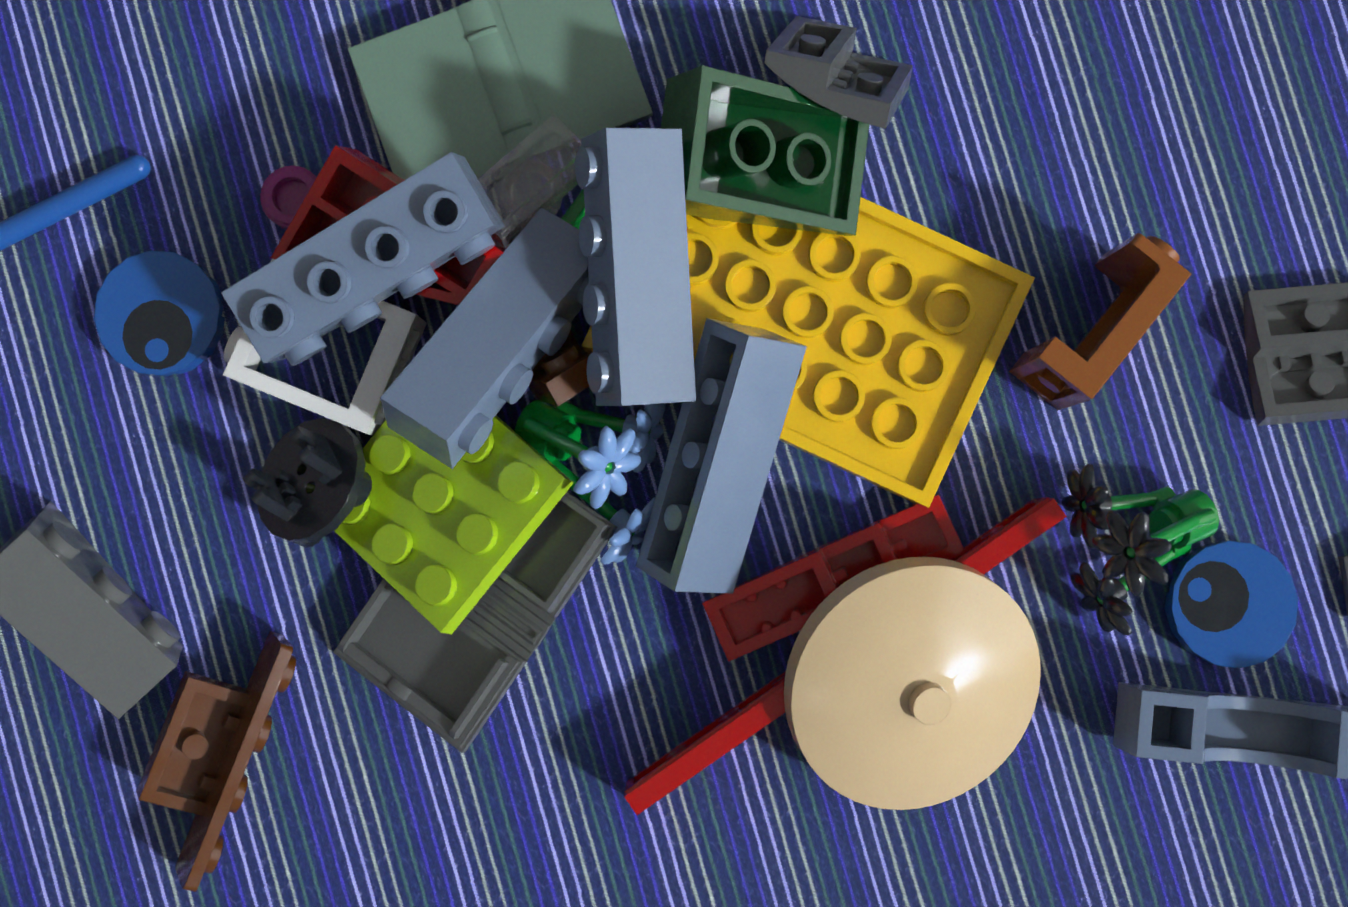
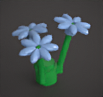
M534 400L521 412L514 431L574 482L569 489L598 514L618 527L614 535L609 539V544L612 546L603 555L600 562L602 564H610L611 562L618 563L623 561L629 554L632 544L637 545L643 542L645 536L643 531L647 529L655 497L642 511L635 509L631 515L623 508L617 511L606 502L610 490L618 496L626 493L627 482L621 472L633 470V472L638 473L643 470L646 464L654 461L656 456L654 439L660 438L663 434V427L659 422L665 411V403L646 404L645 411L639 410L637 416L629 414L626 419L580 409L567 401L555 408L540 400ZM577 422L603 428L600 432L598 446L588 448L579 443L581 429L576 425ZM613 431L621 432L622 434L616 439ZM573 456L579 460L587 472L578 478L559 460L565 461Z

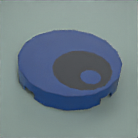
M151 250L126 258L108 273L96 295L94 322L101 344L116 362L143 375H179L195 369L210 357L224 332L225 317L222 316L223 306L221 302L223 298L220 287L205 268L177 253Z
M1218 541L1197 547L1178 563L1171 575L1174 578L1170 583L1169 592H1166L1164 606L1171 632L1187 652L1212 665L1244 668L1263 663L1285 646L1296 626L1299 600L1292 576L1275 555L1255 544Z

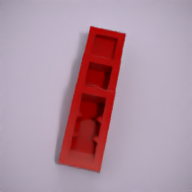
M938 493L934 496L929 508L920 504H913L735 586L733 593H720L704 601L702 604L728 661H731L800 631L810 615L828 595L862 571L897 559L934 557L951 560L966 552Z

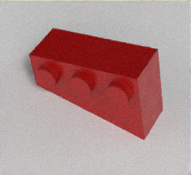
M335 145L270 258L277 259L403 182L404 179L357 149ZM491 235L496 244L493 248L463 265H460L458 259L454 257L434 269V272L439 279L416 295L459 305L501 254L504 253L508 245Z

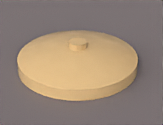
M910 557L882 563L862 571L836 588L819 604L801 629L788 660L784 681V704L788 725L793 739L808 764L829 787L839 794L855 802L881 809L908 810L933 806L967 792L989 777L1008 758L1023 737L1033 715L1039 694L1041 672L1038 645L1033 629L1019 605L1007 592L974 568L956 561L934 557Z

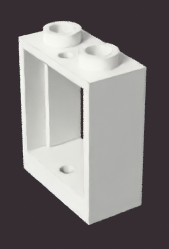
M385 301L378 303L382 314L377 318L385 321L349 409L256 371L261 358L242 327H237L233 331L226 344L224 361L228 364L223 376L373 436L386 420L380 397L411 362L427 323L417 314Z

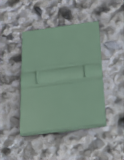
M471 0L456 8L348 48L392 172L404 180L450 152L464 156L477 179L482 180L506 171L508 167L518 165L548 152L559 153L581 144V138L601 129L626 128L650 119V116H653L611 0Z

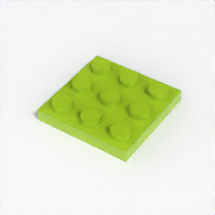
M497 415L492 419L493 427L491 433L482 447L474 454L466 452L453 469L388 428L385 420L363 447L366 461L365 471L369 473L372 479V489L369 497L362 505L354 507L339 527L334 530L440 633L453 634L574 483Z

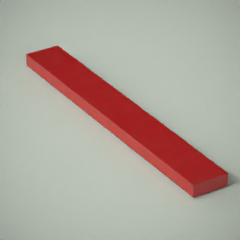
M1034 498L964 547L966 553L951 560L972 567L985 574L1067 516L1054 498ZM786 671L626 781L624 797L635 814L638 815L784 714V681Z

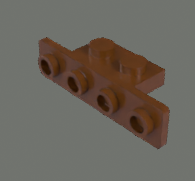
M273 631L269 632L247 688L188 671L184 672L137 788V796L141 801L196 814L175 866L179 882L184 890L196 892L203 874H211L216 868L223 848V836L219 834L228 812L236 813L243 802L248 784V777L244 775L252 752H261L267 742L272 725V717L268 715L276 692L283 693L288 688L293 677L296 657L292 655L293 646L282 634Z

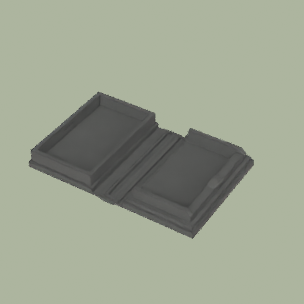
M566 492L452 635L440 633L383 578L333 653L461 753H465L532 653L540 645L551 625L618 527Z

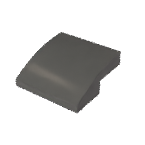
M796 16L766 50L764 63L784 82L817 104L859 122L886 129L909 88L913 65L853 53L857 28Z
M1348 282L1247 291L1244 295V336L1249 384L1257 426L1348 418Z

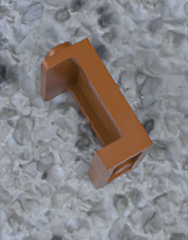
M1136 233L1102 255L1095 264L1098 270L1120 287V293L1077 347L1072 350L1055 336L1025 351L1009 372L1057 410L1092 400L1192 273L1178 263L1180 257L1168 243L1154 236L1145 237L1140 233Z

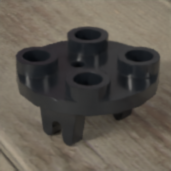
M324 418L303 422L284 434L270 451L262 470L253 468L243 476V481L248 486L257 490L251 495V499L257 504L260 520L270 533L305 548L315 546L324 536L336 530L354 507L362 505L367 500L372 489L371 476L365 471L366 461L360 440L348 427Z

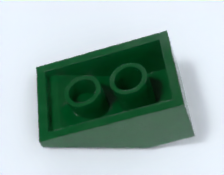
M704 65L667 79L661 129H682L687 215L844 236L856 235L869 124L859 122L825 108L802 95L794 88Z

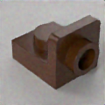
M571 330L558 352L553 356L545 353L532 369L533 377L528 387L536 400L559 406L589 387L587 361L589 355L593 353V348L579 347Z

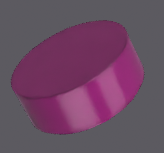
M285 166L272 172L263 183L260 194L261 205L267 217L282 229L287 230L317 177L309 170L299 166Z

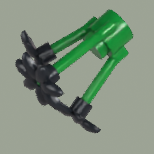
M1086 464L1080 474L1075 469L1069 470L1067 473L1068 487L1072 495L1064 497L1061 504L1065 510L1074 512L1070 520V535L1072 537H1080L1082 535L1087 546L1097 548L1099 551L1113 556L1105 564L1102 570L1103 578L1100 581L1087 562L1081 563L1079 567L1080 574L1074 572L1070 575V581L1084 595L1080 601L1081 608L1088 612L1096 610L1097 620L1103 631L1110 632L1115 628L1121 634L1128 636L1132 633V630L1123 616H1129L1133 611L1124 602L1128 597L1127 591L1129 590L1133 595L1139 596L1144 591L1145 578L1157 584L1167 583L1169 581L1168 574L1163 569V566L1171 560L1189 553L1193 543L1214 535L1219 526L1218 511L1209 496L1196 489L1176 495L1169 486H1165L1148 493L1110 496L1106 486L1095 487L1093 465ZM1150 506L1154 509L1149 514V517L1145 512L1137 514L1130 523V526H1128L1118 512L1114 511ZM1097 528L1100 530H1109L1111 535H1097ZM1124 573V576H1122L1121 578H1119V579H1116V578H1115V577H1118V576H1120L1121 574Z

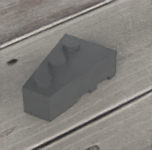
M52 501L44 506L0 547V616L118 720L177 666L183 645L178 641L180 635L174 625L163 615L156 611H151L126 581L115 572Z

